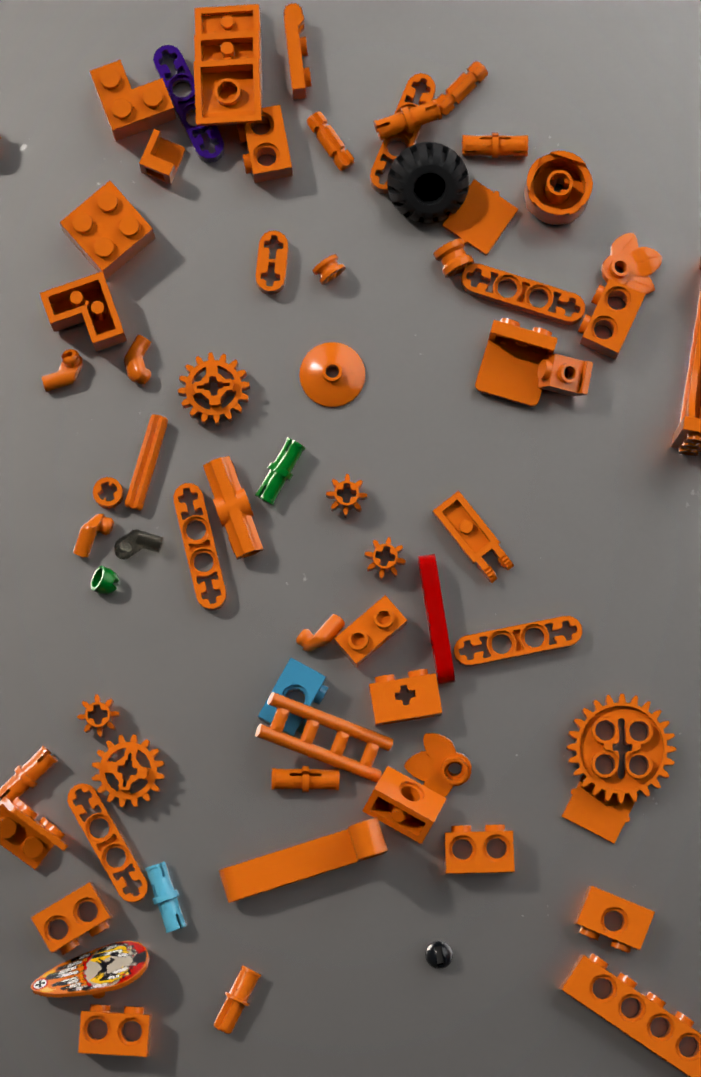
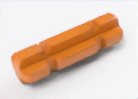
M478 61L473 62L467 68L468 73L465 74L463 72L445 90L446 94H441L436 99L437 107L440 108L442 115H448L455 109V103L460 104L477 87L476 82L481 83L488 76V71L483 64Z
M318 111L307 119V125L313 133H317V139L329 156L334 157V163L338 169L344 171L354 164V157L349 150H345L342 140L332 126L327 125V119L323 113Z

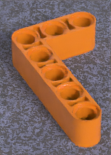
M378 817L348 826L346 830L218 871L227 901L231 903L388 852Z

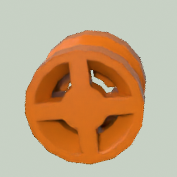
M462 238L446 243L433 253L435 259L441 261L443 265L442 272L446 278L457 275L464 271L468 265L474 263L472 256L467 255L464 250L465 243Z

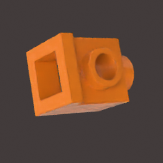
M559 354L544 355L537 371L539 378L538 388L572 397L587 395L593 362L582 361Z

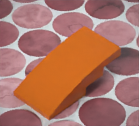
M259 4L194 8L196 126L262 122V48Z

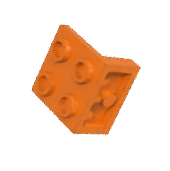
M4 796L0 801L1 846L34 870L54 844L63 851L67 849L68 845L62 840L65 834L45 817H42L40 821L36 820L35 818L38 814L18 797L12 802Z

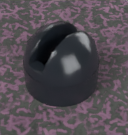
M436 941L427 947L425 957L430 966L441 969L450 964L453 952L447 943ZM437 946L442 948L444 963L437 964L435 951Z

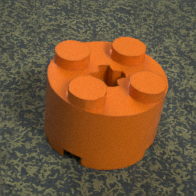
M567 151L550 152V154L537 159L528 172L524 189L527 209L542 222L552 225L570 224L587 207L593 188V179L585 162L579 156ZM556 184L562 185L560 192L554 191Z

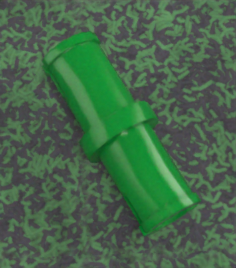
M287 437L286 443L275 462H270L267 467L270 471L258 492L255 493V496L274 505V501L286 480H291L293 476L291 472L306 447Z

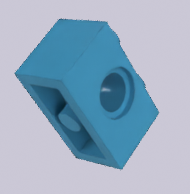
M290 658L272 692L286 697L292 691H300L305 696L304 704L312 707L314 702L320 705L329 687L324 685L326 676ZM267 699L258 718L271 725L277 708L268 705ZM289 713L283 733L294 737L297 732L302 734L307 720Z

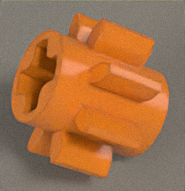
M346 474L345 481L340 483L332 479V485L335 490L334 492H326V497L335 501L331 506V511L340 508L343 510L344 517H347L348 510L353 508L360 513L362 509L358 502L359 500L367 499L366 493H359V488H361L363 481L359 480L353 483L350 481L349 474ZM344 489H350L351 495H356V497L350 498L349 503H344L343 498L337 496L343 494Z
M391 537L387 538L386 544L381 545L378 541L373 540L374 552L368 551L364 555L366 558L372 559L373 562L367 567L368 572L376 569L379 571L380 580L383 579L384 573L388 572L397 577L396 565H405L406 562L403 558H398V554L403 550V546L400 545L394 548L391 545ZM383 551L390 552V558L395 559L394 561H388L387 566L380 565V559L376 558V556H382Z
M95 694V702L88 704L82 701L83 706L86 708L85 714H80L77 718L88 722L84 728L86 733L95 728L97 729L98 736L103 737V729L109 727L111 730H116L112 720L115 717H119L120 712L110 710L114 703L112 699L107 700L104 704L101 702L100 696ZM98 707L104 713H108L107 717L102 718V724H97L94 719L90 718L91 714L96 713V708Z

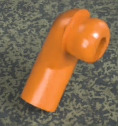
M68 349L63 352L61 356L63 360L58 372L41 376L46 392L71 385L76 381L83 366L82 357L76 350Z

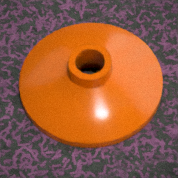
M337 342L320 344L310 350L301 363V386L305 394L313 402L321 406H344L353 401L364 386L365 367L363 361L355 350L345 344ZM330 367H335L339 371V374L334 378L326 374L327 369Z

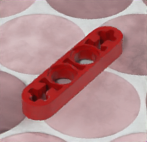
M435 554L418 556L438 684L455 682Z

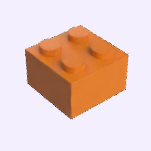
M110 180L60 221L64 234L98 272L103 271L105 280L155 239L153 228Z

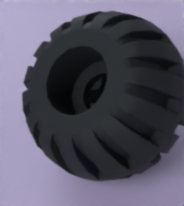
M435 142L417 143L406 148L393 161L387 178L388 193L395 208L406 218L420 223L440 222L447 219L450 213L454 214L464 203L469 189L468 171L463 160L451 148ZM428 174L432 175L435 184H429L427 188H423L422 181L420 180L421 177L426 178Z

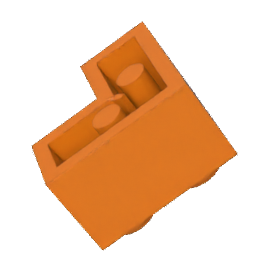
M121 60L90 71L94 87L115 141L176 119L174 106L163 78L131 89Z
M103 271L40 293L54 332L85 322L96 352L127 341Z

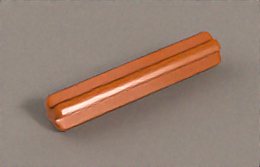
M157 414L150 416L126 496L125 506L127 508L141 511L168 425V420L164 416Z

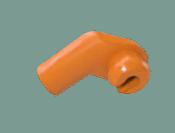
M138 334L125 354L124 365L128 378L133 382L136 381L138 384L143 385L151 378V371L145 368L143 357L152 342Z
M96 514L81 527L73 553L88 558L97 534L99 532L104 535L110 534L114 526V520L105 517V514Z
M332 614L315 634H312L309 629H304L296 638V643L303 647V651L312 652L330 643L345 626V622L338 615Z

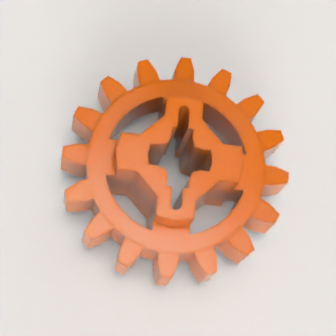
M211 352L208 354V361L204 362L197 356V366L193 367L187 364L185 368L189 375L179 377V381L186 385L178 389L179 396L187 397L181 402L182 407H192L190 417L193 419L199 414L202 415L201 421L205 425L209 418L214 419L216 426L220 425V418L224 416L229 422L233 421L231 412L235 411L241 414L243 409L239 403L249 401V396L242 393L250 389L249 382H241L247 376L246 371H236L239 365L238 361L235 359L228 364L226 354H222L219 360H215ZM218 369L229 373L234 380L232 378L225 379L219 374ZM206 370V375L201 381L194 382L197 376ZM211 383H217L218 388H220L215 396L211 395L209 390ZM234 396L233 400L222 408V403L228 397ZM194 398L197 400L203 399L209 404L210 409L200 406Z
M133 734L130 742H126L124 736L119 735V744L114 745V743L108 740L106 744L109 750L107 752L102 750L96 752L102 760L101 762L92 763V767L99 770V774L94 775L92 780L102 782L97 791L99 794L108 791L107 801L109 803L119 798V806L124 808L127 800H131V803L136 808L139 807V798L143 797L144 800L150 802L151 798L148 793L151 790L160 792L161 789L155 783L156 780H165V775L158 773V768L165 766V762L155 760L160 751L158 748L149 751L150 741L148 739L144 740L140 745L138 744L137 735ZM126 749L122 758L116 762L109 761L115 753ZM139 751L146 755L151 768L142 767L138 761ZM131 759L132 767L137 770V774L130 775L126 784L125 775L120 773L121 767H127ZM106 774L114 775L119 781L118 791L109 784ZM141 780L148 781L146 786L140 791L131 793L133 786Z

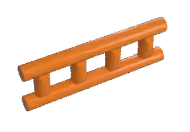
M275 692L270 694L268 705L277 709L270 727L259 724L255 733L256 737L376 783L379 781L382 772L372 766L379 748L389 751L393 745V738ZM289 713L307 720L300 739L283 733ZM319 725L337 731L330 750L313 744ZM349 737L367 743L360 762L343 756Z

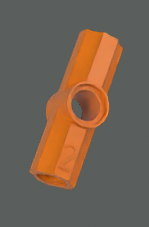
M230 456L219 457L204 464L203 468L215 498L212 500L221 525L226 528L234 555L237 559H241L262 551L263 546L252 516H254L244 488L241 489Z

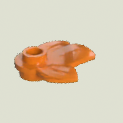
M634 233L623 234L611 245V255L604 260L601 267L602 277L606 283L611 278L644 294L652 293L655 287L649 276L660 267L662 256L653 248H639L638 240ZM615 265L620 267L623 273L617 272Z
M438 733L424 734L423 744L425 751L412 755L404 764L405 769L412 776L424 781V786L443 797L449 794L453 786H459L467 782L472 772L470 760L464 754L456 752L454 744L449 738ZM452 763H457L461 766V771L455 774L450 772L448 767Z

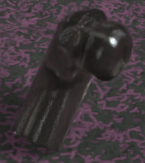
M135 529L116 541L114 553L123 560L128 559L142 549L160 553L164 537Z

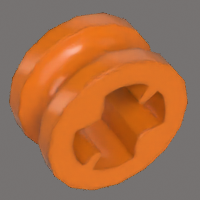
M337 254L325 258L312 270L314 275H320L321 279L319 282L322 285L331 282L346 269L344 264L337 262L339 259Z
M112 477L101 478L93 487L94 499L103 508H115L123 500V488L118 480ZM109 484L111 489L113 486L117 488V491L113 493L115 499L108 501L106 497L103 500L99 497L103 493V486Z

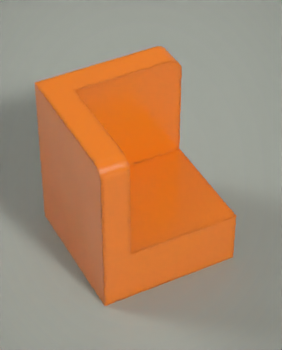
M154 129L139 162L141 172L172 184L185 154V148L163 139L161 131Z

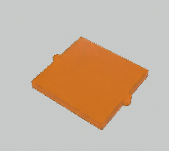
M474 179L469 186L464 203L454 214L450 213L442 227L458 238H462L465 244H469L487 256L518 212V208L500 197L498 191L493 192Z
M582 775L576 789L573 788L570 791L572 796L561 817L615 844L624 824L630 821L629 814L635 802L630 800L628 794H625L624 801L621 804H618L616 794H612L610 800L606 802L604 801V791L602 790L595 796H592L594 785L590 783L582 788L580 785L585 779L584 775Z

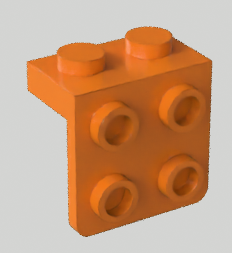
M501 318V321L494 320L475 382L476 390L512 402L535 407L542 393V389L538 388V366L543 360L544 355L554 353L558 338L552 337V332L543 328L534 327L533 330L521 328L520 323L512 319Z

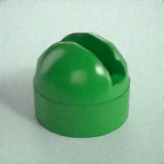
M99 566L93 574L91 590L100 594H112L117 589L113 583L119 582L117 573L105 566Z

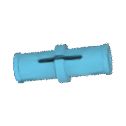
M166 862L145 868L155 896L152 900L154 905H158L166 933L186 927L187 924L177 899L180 895L178 890H174Z

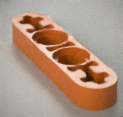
M423 73L410 77L394 114L399 113L400 108L407 106L410 109L418 106L413 103L416 89L413 86L419 87L421 83L426 84V90L429 93H422L419 105L432 101L436 90L432 77ZM423 125L416 127L415 132L408 133L405 131L383 140L370 174L371 186L375 191L382 194L388 193L387 181L385 185L380 184L379 177L376 175H382L387 167V161L392 164L397 157L389 153L387 149L389 143L399 140L405 144L406 148L415 145Z
M470 264L462 272V288L472 296L564 325L576 324L584 315V300L575 293L483 264ZM475 272H479L481 280L489 283L491 276L497 277L493 283L492 293L486 292L489 286L487 284L478 283L477 287L471 286V280L467 276H473ZM504 281L512 282L516 286V294L510 298L501 296L498 292L499 284ZM535 291H542L548 298L547 304L540 308L534 307L529 301L530 294ZM554 296L559 297L557 304L567 306L569 301L574 302V308L579 310V313L573 312L571 317L565 315V309L558 306L555 308V313L550 312Z
M184 483L174 492V505L196 598L204 609L214 611L220 609L225 604L227 599L225 584L203 493L197 485ZM185 491H190L192 495H198V499L193 500L195 513L202 510L203 515H192L183 520V514L189 515L186 503L179 502V499L184 498ZM193 522H200L206 528L205 535L199 540H193L187 535V528ZM208 554L213 558V566L209 571L201 572L195 568L194 561L198 555ZM217 574L218 580L211 579L213 589L221 591V595L216 597V603L210 604L208 599H202V595L207 593L205 581L198 584L197 579L210 578Z
M561 616L466 635L456 642L453 655L460 665L471 667L567 648L575 645L580 640L582 626L572 616ZM562 623H568L569 628L575 627L576 632L571 635V640H566L564 635L555 636L553 640L556 644L549 645L547 625H552L551 632L562 629ZM537 629L543 634L544 641L540 646L531 647L525 642V633L528 630ZM503 635L510 640L511 648L507 653L499 654L493 650L492 640L496 636ZM487 638L486 649L490 657L484 658V651L474 653L472 660H467L466 655H460L459 650L464 648L465 642H470L471 647L482 646L480 639Z
M83 783L75 785L68 793L67 801L69 807L122 899L128 902L141 901L148 893L149 885L147 879L94 787ZM79 790H82L85 794L91 792L92 797L88 800L91 808L95 810L99 806L102 810L89 816L85 822L82 819V815L88 814L83 805L76 806L74 802L78 799L77 792ZM99 818L105 819L109 824V832L102 838L94 837L90 831L92 822ZM113 848H121L126 854L125 863L118 868L110 866L107 861V854ZM131 864L135 871L128 872L133 881L140 880L142 886L138 888L140 893L138 896H134L133 893H125L124 889L128 884L124 876L120 877L119 880L115 877L116 873L125 871Z

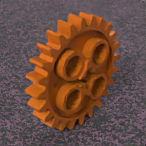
M624 693L619 695L617 703H614L612 697L607 695L605 696V706H602L599 701L594 700L592 702L594 712L583 708L581 711L586 718L585 721L576 718L573 721L579 728V731L568 732V736L576 741L574 744L566 746L567 750L575 752V756L571 757L567 762L570 764L577 763L579 766L572 775L579 776L583 774L585 779L580 786L583 788L591 783L594 785L591 795L595 796L602 790L604 791V801L606 802L610 800L612 794H616L618 804L623 803L625 794L629 795L632 802L637 801V791H640L645 797L650 796L648 785L659 789L661 785L657 777L667 779L670 776L663 767L675 764L673 760L667 758L668 753L677 751L676 747L667 745V741L675 737V734L664 733L663 730L670 722L663 721L659 723L657 718L662 711L659 709L651 714L648 711L651 702L647 701L640 707L638 706V696L636 695L631 699L630 703H626ZM619 719L624 720L623 745L629 746V751L623 754L624 777L622 779L618 778L619 752L613 751L612 748L619 743ZM605 722L612 727L613 736L610 740H601L596 735L595 730L598 723ZM639 723L645 727L647 734L643 741H636L630 736L629 730L632 724ZM599 756H606L612 761L613 768L609 774H601L597 771L595 762ZM632 757H640L645 761L646 771L644 774L636 775L630 770L629 762Z

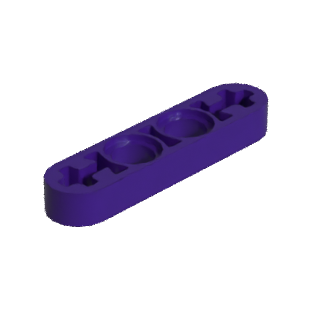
M173 45L161 46L156 50L153 58L156 72L159 78L164 80L174 109L196 155L206 163L216 162L224 154L223 138L216 125L192 126L187 122V115L195 110L194 78L178 48ZM168 55L171 59L176 57L173 62L177 74L173 77L166 64L160 65L163 63V56ZM179 82H186L191 86V92L186 97H177L173 93L174 86ZM206 131L209 141L212 144L218 143L215 145L214 153L210 154L208 150H201L204 148V140L201 133Z

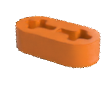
M268 231L259 241L256 283L259 290L268 295L279 293L284 288L286 282L289 251L288 240L279 231ZM273 239L278 240L279 246H283V249H277L276 259H270V250L265 247V245H270ZM269 266L275 267V277L280 278L279 281L273 282V286H267L266 280L261 279L268 276Z

